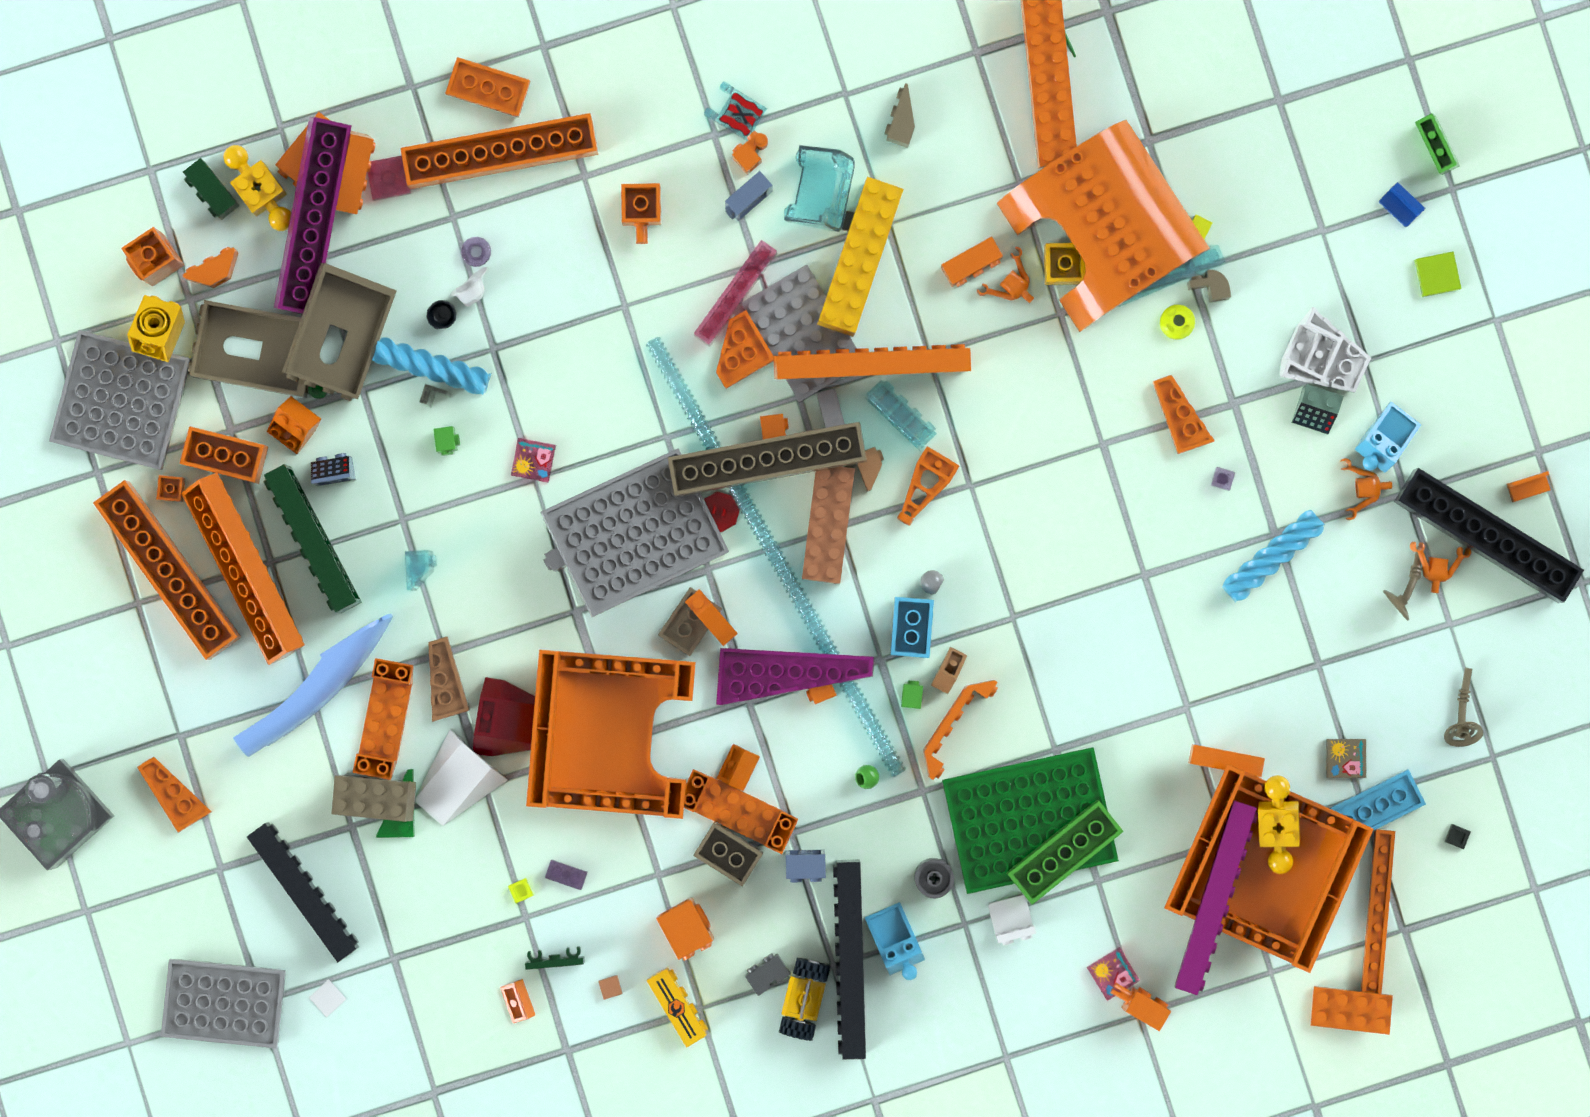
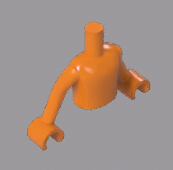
M1015 247L1019 251V256H1014L1013 253H1010L1011 258L1015 259L1020 276L1012 270L1000 283V286L1007 293L989 289L986 284H982L986 292L981 293L977 289L978 295L985 296L989 294L1007 300H1015L1022 296L1029 304L1034 297L1026 291L1030 280L1020 258L1022 255L1021 248Z
M1345 458L1340 460V462L1345 461L1348 465L1346 468H1341V470H1350L1365 476V478L1355 479L1357 498H1368L1354 508L1345 510L1352 512V517L1346 518L1347 520H1352L1356 517L1358 511L1379 499L1381 490L1392 489V482H1380L1376 473L1353 466L1351 461Z
M1416 542L1410 543V549L1419 555L1423 576L1427 580L1432 581L1431 593H1439L1440 582L1449 580L1462 560L1468 558L1472 553L1470 548H1466L1465 554H1463V548L1458 547L1456 550L1458 557L1448 570L1449 559L1428 557L1427 562L1423 552L1425 545L1420 542L1418 549H1416Z

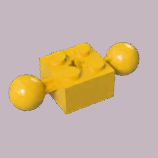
M240 145L229 146L223 155L224 162L229 168L238 170L241 173L230 184L256 217L265 210H268L270 213L268 220L271 227L277 231L288 230L291 211L286 207H279L276 203L287 195L283 187L262 160L250 167L247 163L248 153L245 148ZM258 185H260L261 189L259 192L255 190Z
M1275 775L1270 777L1265 783V792L1272 799V802H1259L1258 805L1260 847H1274V851L1269 855L1268 865L1273 872L1285 874L1293 866V857L1286 851V847L1300 846L1299 801H1284V798L1290 792V784L1285 777Z

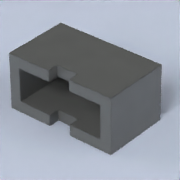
M773 953L762 959L764 963L759 966L754 964L746 970L748 973L745 977L758 996L771 988L770 983L775 980L779 983L791 974L778 953L776 955H773Z

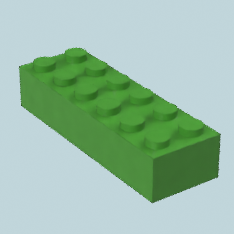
M1096 800L1006 873L1033 905L1124 831L1102 803Z

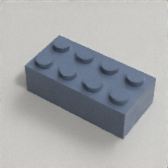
M825 849L786 850V879H790V882H802V879H810V882H822V878H826Z

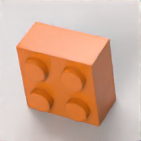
M159 475L156 499L183 502L181 493L184 491L185 478Z

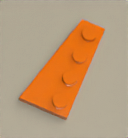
M1172 375L1153 381L1177 454L1215 442Z
M155 757L137 767L178 833L212 813Z

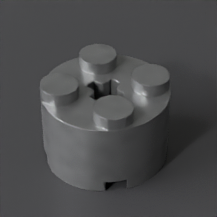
M929 858L922 861L916 868L914 881L918 890L923 895L936 899L943 897L952 889L954 874L945 861L938 858ZM933 873H936V876L939 877V880H936L935 883H932V880L929 879V876H933Z

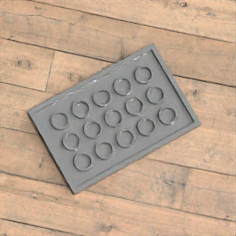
M808 265L801 267L741 303L773 356H778V352L791 351V355H797V351H811V354H817L816 350H830L831 354L836 353V349H849V353H855V349H857L849 335L817 325L826 295ZM843 377L786 379L800 403Z
M170 958L161 1037L277 1049L286 970Z

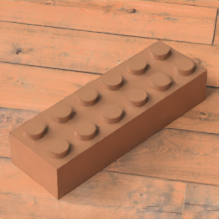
M837 467L815 472L802 580L840 584L855 468Z

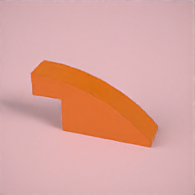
M1192 744L1188 763L1225 770L1228 764L1252 775L1262 777L1265 758Z

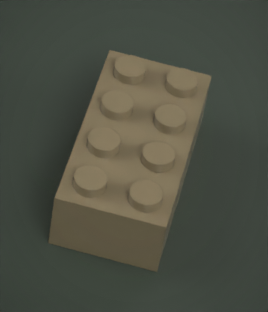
M335 775L331 814L404 822L413 821L416 782Z

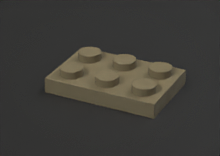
M691 587L658 634V636L688 656L692 655L708 631V628L685 603L696 592ZM710 601L721 612L722 608Z

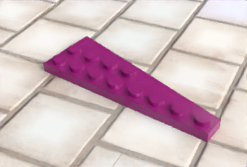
M720 648L716 705H726L873 677L874 657Z

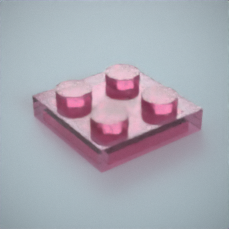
M402 156L371 161L368 178L373 201L411 194V189H409L406 182Z

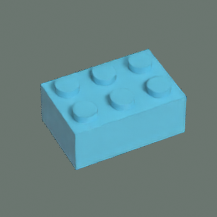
M894 597L890 655L930 658L934 600Z

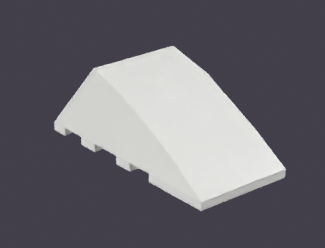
M1312 307L1297 325L1281 359L1280 377L1355 393L1371 357L1353 341H1350L1341 330L1334 327L1315 307Z
M450 729L415 797V802L444 826L508 781V779L478 756L465 744V741Z

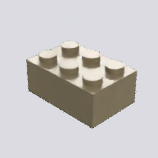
M714 821L693 856L743 887L762 857L763 852Z

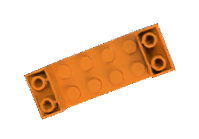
M375 658L371 676L373 677V683L360 749L355 757L353 773L387 780L392 779L398 761L413 685L414 665Z
M990 680L965 685L923 749L929 778L932 780L935 777L939 779L945 770L942 768L944 764L931 755L933 752L936 754L942 746L940 743L943 736L948 737L953 729L951 724L954 720L958 721L964 713L961 709L965 704L969 705L975 695L972 692L974 691L986 699L993 697L998 689L996 687L997 681Z
M695 769L692 770L686 783L685 809L711 819L780 854L783 853L798 818Z

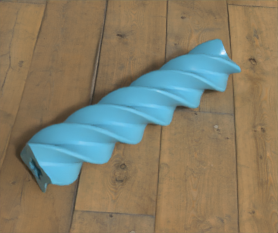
M387 337L377 341L372 359L380 365H390L396 370L409 371L411 374L419 377L426 376L434 382H445L450 387L464 388L472 394L483 395L486 393L492 374H488L483 368L478 366L469 368L463 361L450 362L444 355L432 356L425 349L413 350L406 343L396 345Z
M1312 510L1305 511L1295 523L1288 525L1284 529L1282 535L1274 537L1266 548H1262L1254 555L1252 560L1245 562L1237 573L1228 576L1222 588L1235 603L1236 601L1246 599L1251 592V588L1260 587L1264 583L1266 576L1273 575L1279 570L1281 563L1292 560L1296 550L1306 548L1310 538L1321 535L1325 524Z

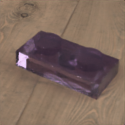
M551 859L545 878L582 890L588 871Z

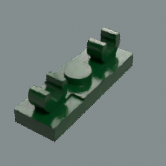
M577 946L576 954H571L570 947H567L566 955L568 957H560V954H551L549 958L541 959L542 951L538 950V957L533 958L531 951H528L527 957L530 961L525 962V970L584 965L585 956H579L581 954L580 946Z

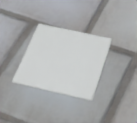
M329 979L309 997L326 1018L346 1000Z

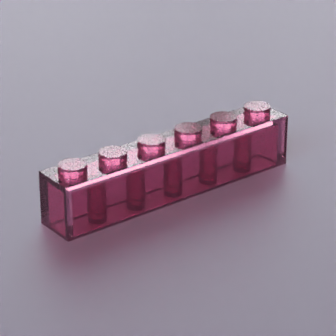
M763 240L758 243L694 332L696 338L711 347L729 322V319H731L777 255V250Z

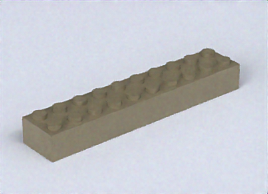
M854 422L668 457L674 496L680 497L867 462L861 424L860 422Z

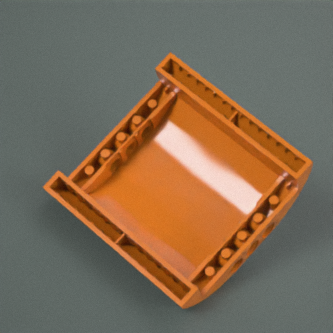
M1227 764L1165 904V909L1195 920L1233 800L1257 808L1256 812H1258L1259 802H1272V799L1265 792L1266 780ZM1290 791L1288 796L1284 798V801H1299L1300 846L1286 847V851L1293 857L1292 868L1285 874H1277L1270 869L1268 858L1274 851V847H1260L1259 821L1257 818L1256 823H1252L1250 828L1253 831L1250 842L1246 841L1244 847L1247 850L1244 861L1240 860L1238 868H1241L1238 880L1234 879L1232 885L1235 887L1233 897L1228 898L1226 904L1229 906L1227 916L1222 917L1220 924H1223V933L1311 973L1374 829Z

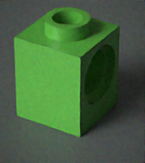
M908 680V684H903L901 707L921 709L923 686L919 685V681Z

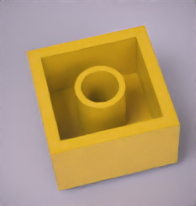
M1072 243L1045 244V285H1077L1083 280L1085 264Z

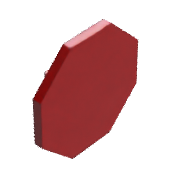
M717 491L704 498L719 532H724L736 525L740 509L732 495Z

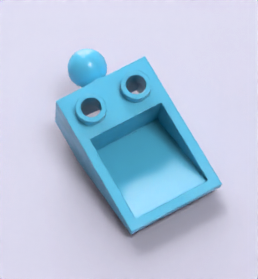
M1390 402L1354 449L1365 457L1363 459V467L1369 471L1378 467L1386 473L1397 462L1421 424L1393 402Z
M899 902L865 917L889 975L902 970V976L906 980L915 979L917 969L913 965L924 961L925 958L901 903Z

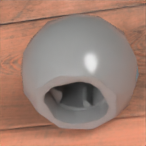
M935 570L925 572L920 580L922 589L928 594H936L944 581L943 575Z

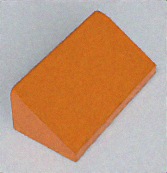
M523 979L500 987L513 1024L535 1016Z

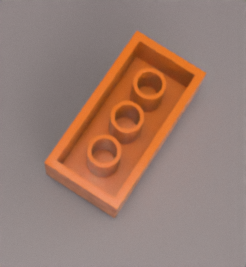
M189 426L180 464L259 484L268 446Z

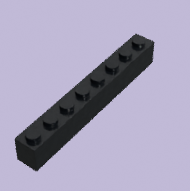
M269 822L264 823L249 834L247 839L337 963L359 948L357 944L359 943L358 939L353 933L350 934L347 931L346 927L348 926L341 917L338 918L334 913L336 911L335 907L331 902L327 903L323 898L324 892L319 886L315 887L311 874L307 870L304 871L300 866L302 864L300 859L296 855L293 856L291 854L287 841L285 839L281 840L278 836L279 831L273 823L271 825Z

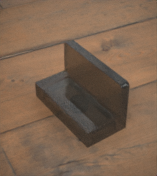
M425 384L419 402L426 407L432 408L436 394L451 398L452 394L447 390Z

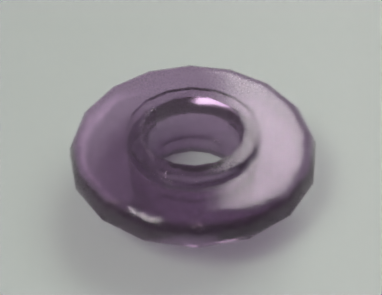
M471 237L463 243L461 256L468 265L480 267L490 259L491 247L484 238ZM478 246L481 248L482 253L479 257L471 255L473 247Z

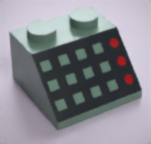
M1309 384L1304 385L1291 423L1328 435L1337 418L1344 396Z

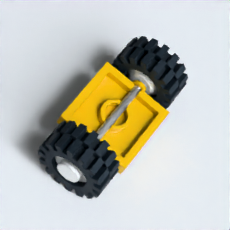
M806 958L796 959L793 974L805 978L790 976L781 1012L784 1016L781 1020L779 1033L800 1040L813 1041L816 1025L804 1019L817 1021L826 985L824 982L828 980L831 966Z

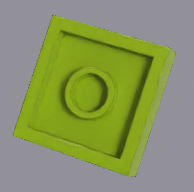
M1454 251L1415 259L1422 297L1462 289Z

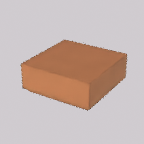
M617 975L598 981L604 1000L623 994Z

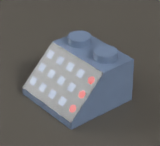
M346 453L336 454L335 458L327 459V456L318 457L315 462H311V484L323 486L356 480L352 457L347 456Z

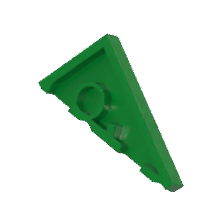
M408 769L402 781L414 782V769ZM414 814L413 821L383 820L376 838L415 837Z

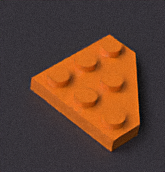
M746 310L729 319L716 374L725 389L774 361L773 354Z

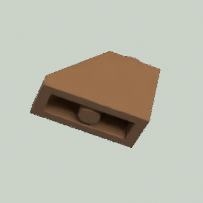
M876 447L865 450L867 462L857 464L867 492L872 490L882 466L881 461L884 460L881 450H876Z
M950 647L931 686L948 694L957 680L967 655Z

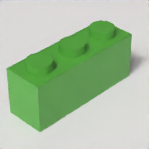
M1431 113L1416 121L1415 124L1439 174L1444 175L1460 167L1436 115Z

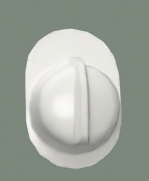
M483 267L475 272L466 282L452 291L450 296H457L466 307L479 301L485 290L481 278L486 273L487 267Z

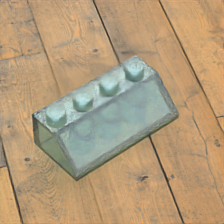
M881 380L865 395V399L910 443L921 451L936 436L935 426L929 421L927 423L921 419L923 415L916 408L911 409L907 405L908 401L901 394L897 396L893 392L895 388L888 381L884 383Z

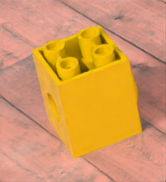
M144 295L127 334L131 350L169 362L185 324L181 306L173 301H163L157 296Z

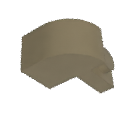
M1207 270L1205 271V278H1203V275L1191 277L1192 280L1187 282L1188 290L1207 288L1209 302L1229 300L1231 298L1229 282L1219 271Z

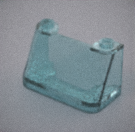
M799 145L796 153V162L802 167L795 204H789L785 208L784 220L798 225L839 232L843 226L854 174V158L839 149Z

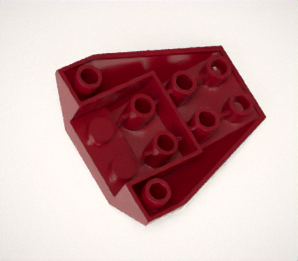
M485 677L474 730L473 751L476 754L491 757L530 751L535 696L505 680Z

